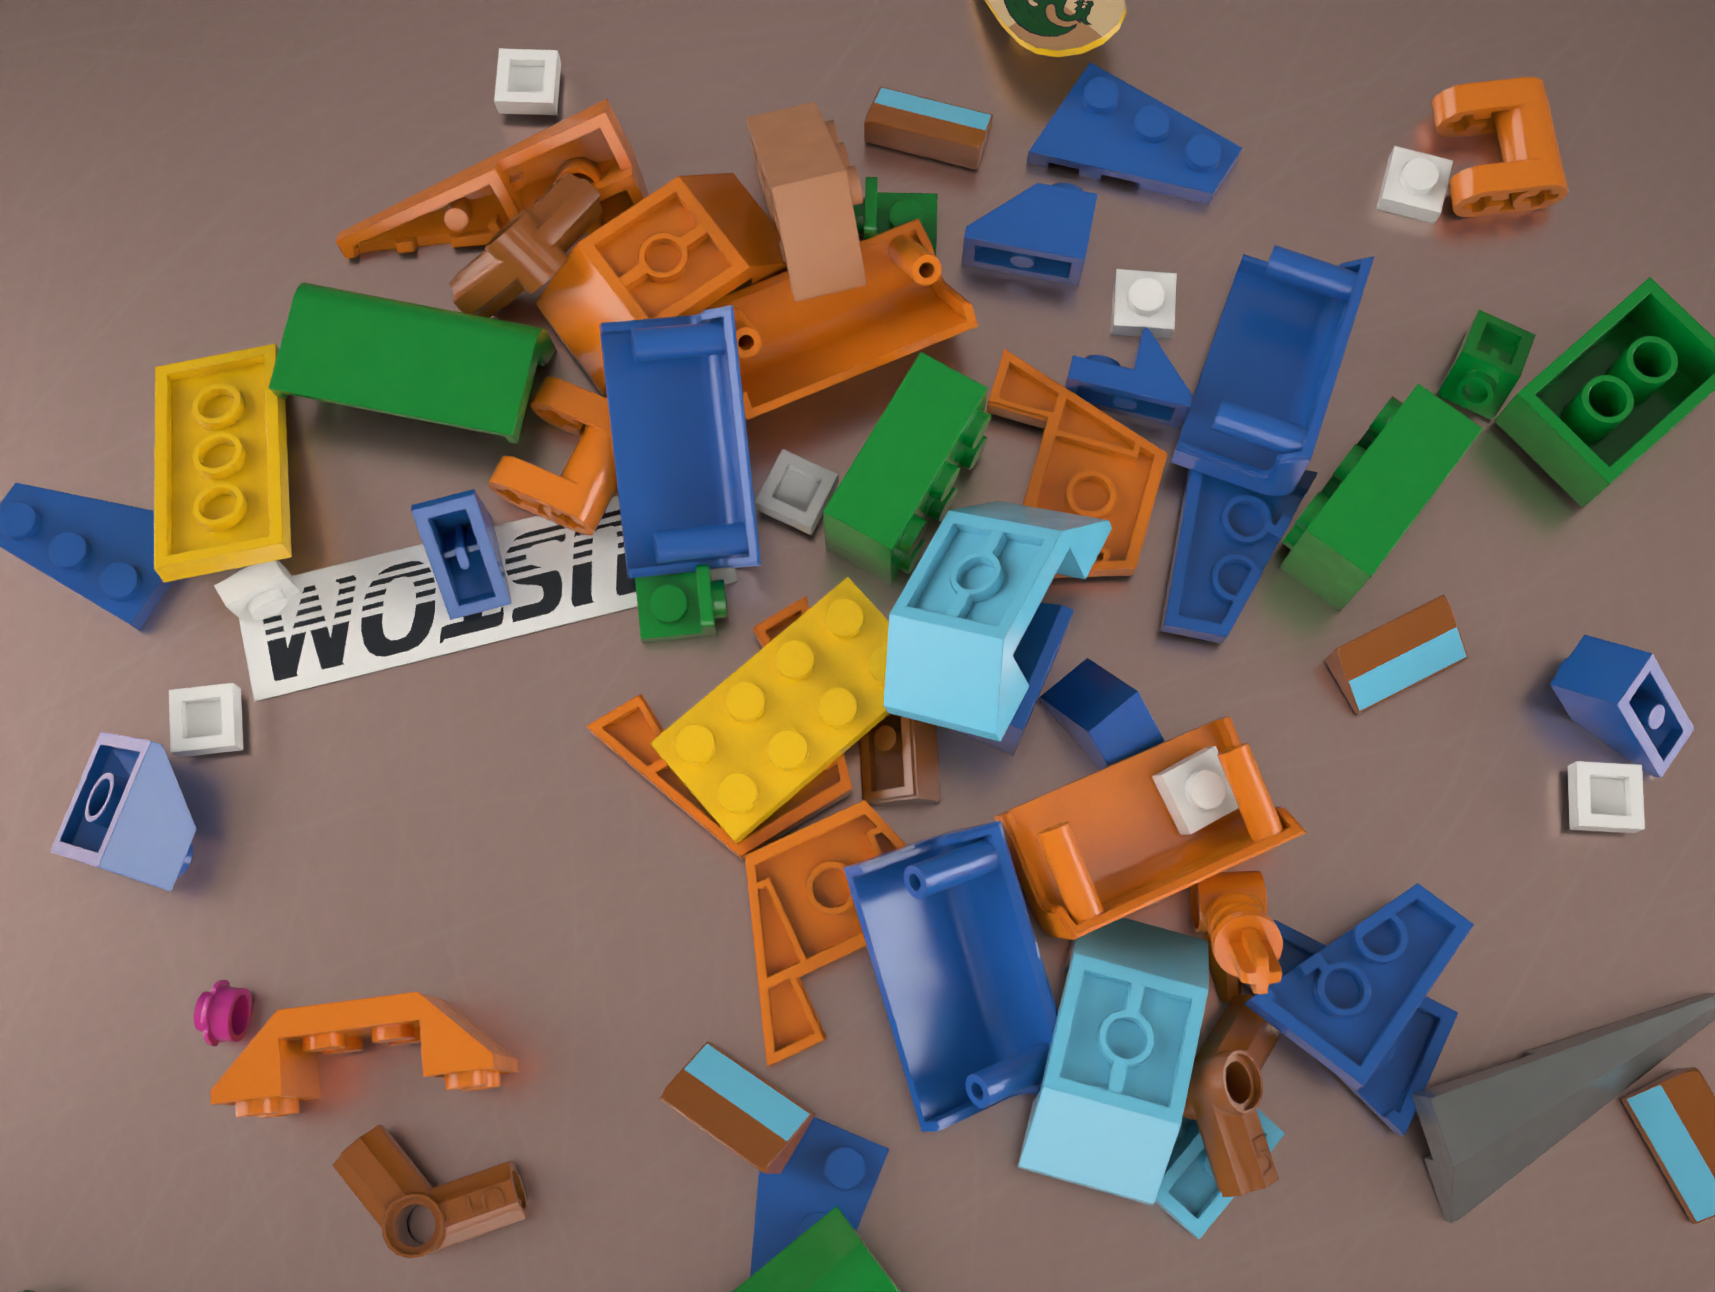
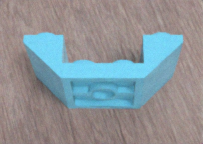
M1002 501L948 510L889 614L883 705L887 712L1001 742L1029 688V684L1016 663L1013 654L1054 576L1060 574L1086 579L1112 530L1109 520Z
M1122 917L1075 940L1071 939L1064 971L1068 973L1040 1092L1033 1100L1017 1168L1152 1206L1156 1200L1182 1123L1209 991L1208 940Z

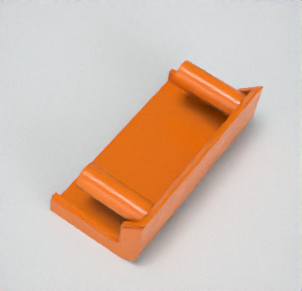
M919 218L860 241L867 281L865 286L795 302L787 270L729 293L705 309L733 305L746 420L978 327L972 303L944 281L941 275V263L935 256L932 244Z
M1230 716L1217 718L994 816L996 821H1001L1014 867L1038 923L1049 936L1072 940L1307 833L1286 808L1281 806L1274 807L1248 742L1241 744ZM1216 746L1219 752L1217 754L1238 809L1192 834L1180 835L1151 776L1205 747Z

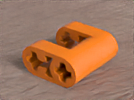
M1520 77L1465 83L1445 89L1434 97L1431 107L1436 131L1440 136L1464 137L1497 133L1503 160L1501 163L1483 164L1467 168L1455 174L1449 180L1448 188L1453 212L1457 216L1479 217L1533 211L1552 206L1567 196L1569 191L1546 88L1542 79L1537 77Z
M546 377L531 403V409L549 424L580 437L560 476L521 459L503 456L488 482V487L496 495L521 509L580 534L593 535L617 490L607 398L556 377Z

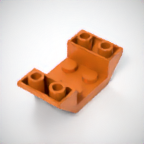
M734 173L678 176L577 242L569 253L566 263L556 272L537 300L536 306L603 397L607 398L599 331L600 323L697 315L743 284L747 287L785 272L788 269L786 261L783 262L778 242L782 240L777 227L771 222L770 218Z
M416 991L276 1010L210 1090L211 1105L235 1106L236 1118L258 1116V1118H271L299 1114V1101L321 1098L318 1051H322V1055L364 1050V1038H372V1043L389 1042V1046L421 1043L423 1077L444 1079L446 1090L460 1089V1092L501 1087L500 1075L519 1072L518 1058L448 1001Z

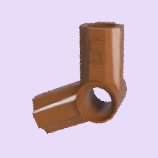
M569 172L556 180L544 192L543 196L535 201V204L528 211H522L506 224L485 246L486 250L453 277L449 282L454 295L453 303L462 313L490 318L495 316L500 309H504L523 291L532 294L566 263L569 258L566 252L604 212L599 199L601 195L587 179H580Z
M1252 994L1232 997L1199 1053L1195 1056L1183 1117L1196 1120L1218 1190L1222 1193L1223 1197L1243 1196L1249 1192L1265 1189L1279 1180L1256 1109L1259 1107L1263 1096L1261 1069L1278 1042L1280 1031L1243 1004L1254 997Z
M377 1125L356 1139L341 1152L339 1158L332 1164L380 1225L388 1248L396 1255L410 1259L434 1254L444 1248L529 1219L527 1197L522 1179L512 1160L432 1187L383 1125ZM417 1205H423L428 1208L435 1219L433 1235L424 1244L418 1243L411 1238L407 1230L409 1213Z

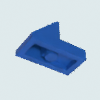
M1147 327L1143 328L1132 369L1121 367L1119 362L1103 355H1089L1085 358L1073 355L1065 388L1099 410L1181 429L1188 413L1193 396Z

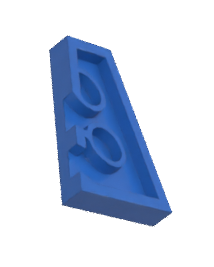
M1090 62L1028 151L1027 163L1045 168L1048 167L1049 162L1080 169V176L1100 180L1101 175L1136 182L1139 189L1209 205L1237 163L1243 148Z
M1188 468L1160 631L1221 644L1224 642L1318 472L1305 470L1292 493L1284 496H1269Z
M16 482L0 503V548L139 631L174 582L164 583L154 570L153 510Z
M1417 883L1282 976L1280 982L1269 985L1268 993L1256 994L1243 1004L1352 1087L1359 1089L1364 1087L1474 924Z
M1275 919L1273 920L1283 939V950L1278 960L1282 968V976L1326 947V945ZM1244 983L1252 991L1250 984ZM1427 996L1418 1006L1364 1087L1355 1089L1340 1078L1397 1136H1405L1416 1111L1411 1094L1425 1090L1458 1015V1012Z
M814 1117L781 1174H765L759 1171L750 1276L836 1206H838L857 1231L889 1149Z

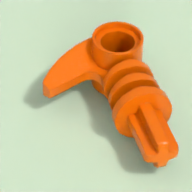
M1261 871L1220 872L1190 886V910L1193 928L1196 933H1203L1204 940H1208L1209 966L1220 1000L1222 1002H1230L1232 997L1241 995L1242 983L1250 984L1255 994L1268 993L1269 984L1280 982L1282 979V968L1278 960L1283 950V939L1276 923L1267 915V894Z

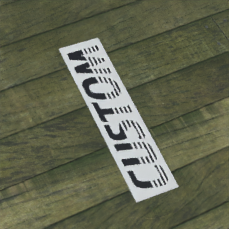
M618 496L612 498L593 535L580 534L540 516L494 526L511 595V604L453 620L449 618L423 544L293 575L292 578L300 591L287 598V605L280 612L263 620L251 619L246 623L239 618L254 702L638 607L635 578H627ZM735 568L710 569L712 580L724 579L725 585L738 582Z

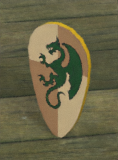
M984 0L1001 26L1019 45L1036 54L1053 57L1083 54L1103 45L1120 29L1127 13L1125 0Z

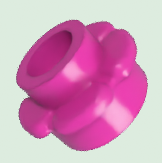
M218 980L212 986L211 992L204 991L198 997L194 1008V1026L197 1031L203 1032L204 1040L208 1045L218 1046L219 1042L223 1043L225 1041L239 1042L244 1038L251 1022L253 1008L249 990L232 987L228 980Z

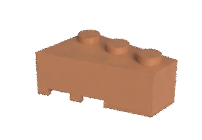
M816 102L746 117L757 175L771 222L776 223L782 240L778 242L782 260L783 262L786 261L794 301L798 302L867 285L853 205L863 203L862 189L855 165L850 166L844 142H839L834 120L824 122Z

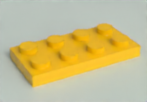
M276 343L155 367L154 570L164 583L292 557L285 398L276 396L269 389L279 351Z
M849 577L844 579L650 742L653 749L736 845L890 714L883 706L889 621Z

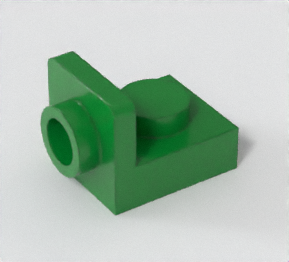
M866 177L863 203L853 205L858 235H864L865 240L919 218L936 256L938 193L878 192V177Z
M1479 309L1468 327L1453 365L1439 388V396L1488 419L1495 418L1521 377L1536 335Z
M709 564L696 565V571L635 578L640 639L642 643L718 636L716 618L728 617L724 579L712 580Z

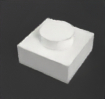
M499 48L494 97L498 113L557 115L561 60L558 50Z
M1394 146L1388 158L1376 209L1435 224L1442 211L1453 160Z
M1116 269L1113 279L1111 335L1141 337L1143 328L1147 327L1155 338L1171 339L1175 327L1177 273Z
M782 449L755 500L756 510L812 535L823 514V510L839 483V475Z
M278 560L247 566L214 585L225 606L244 623L251 619L263 620L277 614L287 605V598L300 591L290 572Z
M234 683L169 690L170 753L178 757H188L243 750L241 688Z
M1216 746L1205 747L1151 776L1180 835L1192 834L1238 809L1217 754L1219 752Z
M1576 761L1568 765L1570 830L1637 833L1645 829L1642 765Z

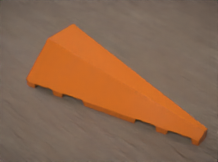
M605 99L339 232L335 242L346 259L356 258L359 253L396 249L397 253L414 252L418 247L451 244L452 248L486 245L514 217L524 210L528 211L535 204V201L542 197L544 192L567 172L580 179H587L601 195L599 200L604 212L585 231V234L593 233L649 196L634 151L608 99Z

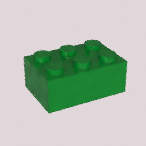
M1649 277L1522 388L1494 421L1584 508L1715 391V338Z
M920 352L823 510L826 551L891 586L900 570L908 574L912 571L927 542L922 536L931 518L939 522L943 519L957 493V488L953 487L961 467L963 466L971 470L985 448L988 437L983 434L992 416L985 412L988 387Z
M1420 384L1416 385L1403 403L1392 396L1373 420L1360 441L1352 447L1336 468L1332 477L1323 489L1315 495L1281 542L1290 548L1291 551L1279 568L1341 612L1372 577L1483 428Z

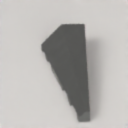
M1705 993L1526 1051V1057L1411 1094L1431 1152V1156L1424 1159L1444 1220L1453 1223L1461 1219L1715 1020V993Z

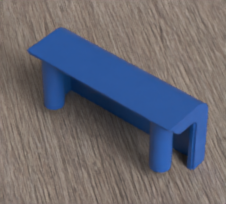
M1274 245L1268 262L1243 254L1171 463L1264 495L1284 496L1294 491L1312 458L1374 256L1344 262L1337 266Z
M733 305L704 310L700 314L690 316L600 323L599 331L627 578L696 571V565L709 564L710 569L761 566Z
M1001 821L935 835L844 867L921 1131L939 1132L1008 1098L1023 1094H1038L1043 1080L1058 1011Z

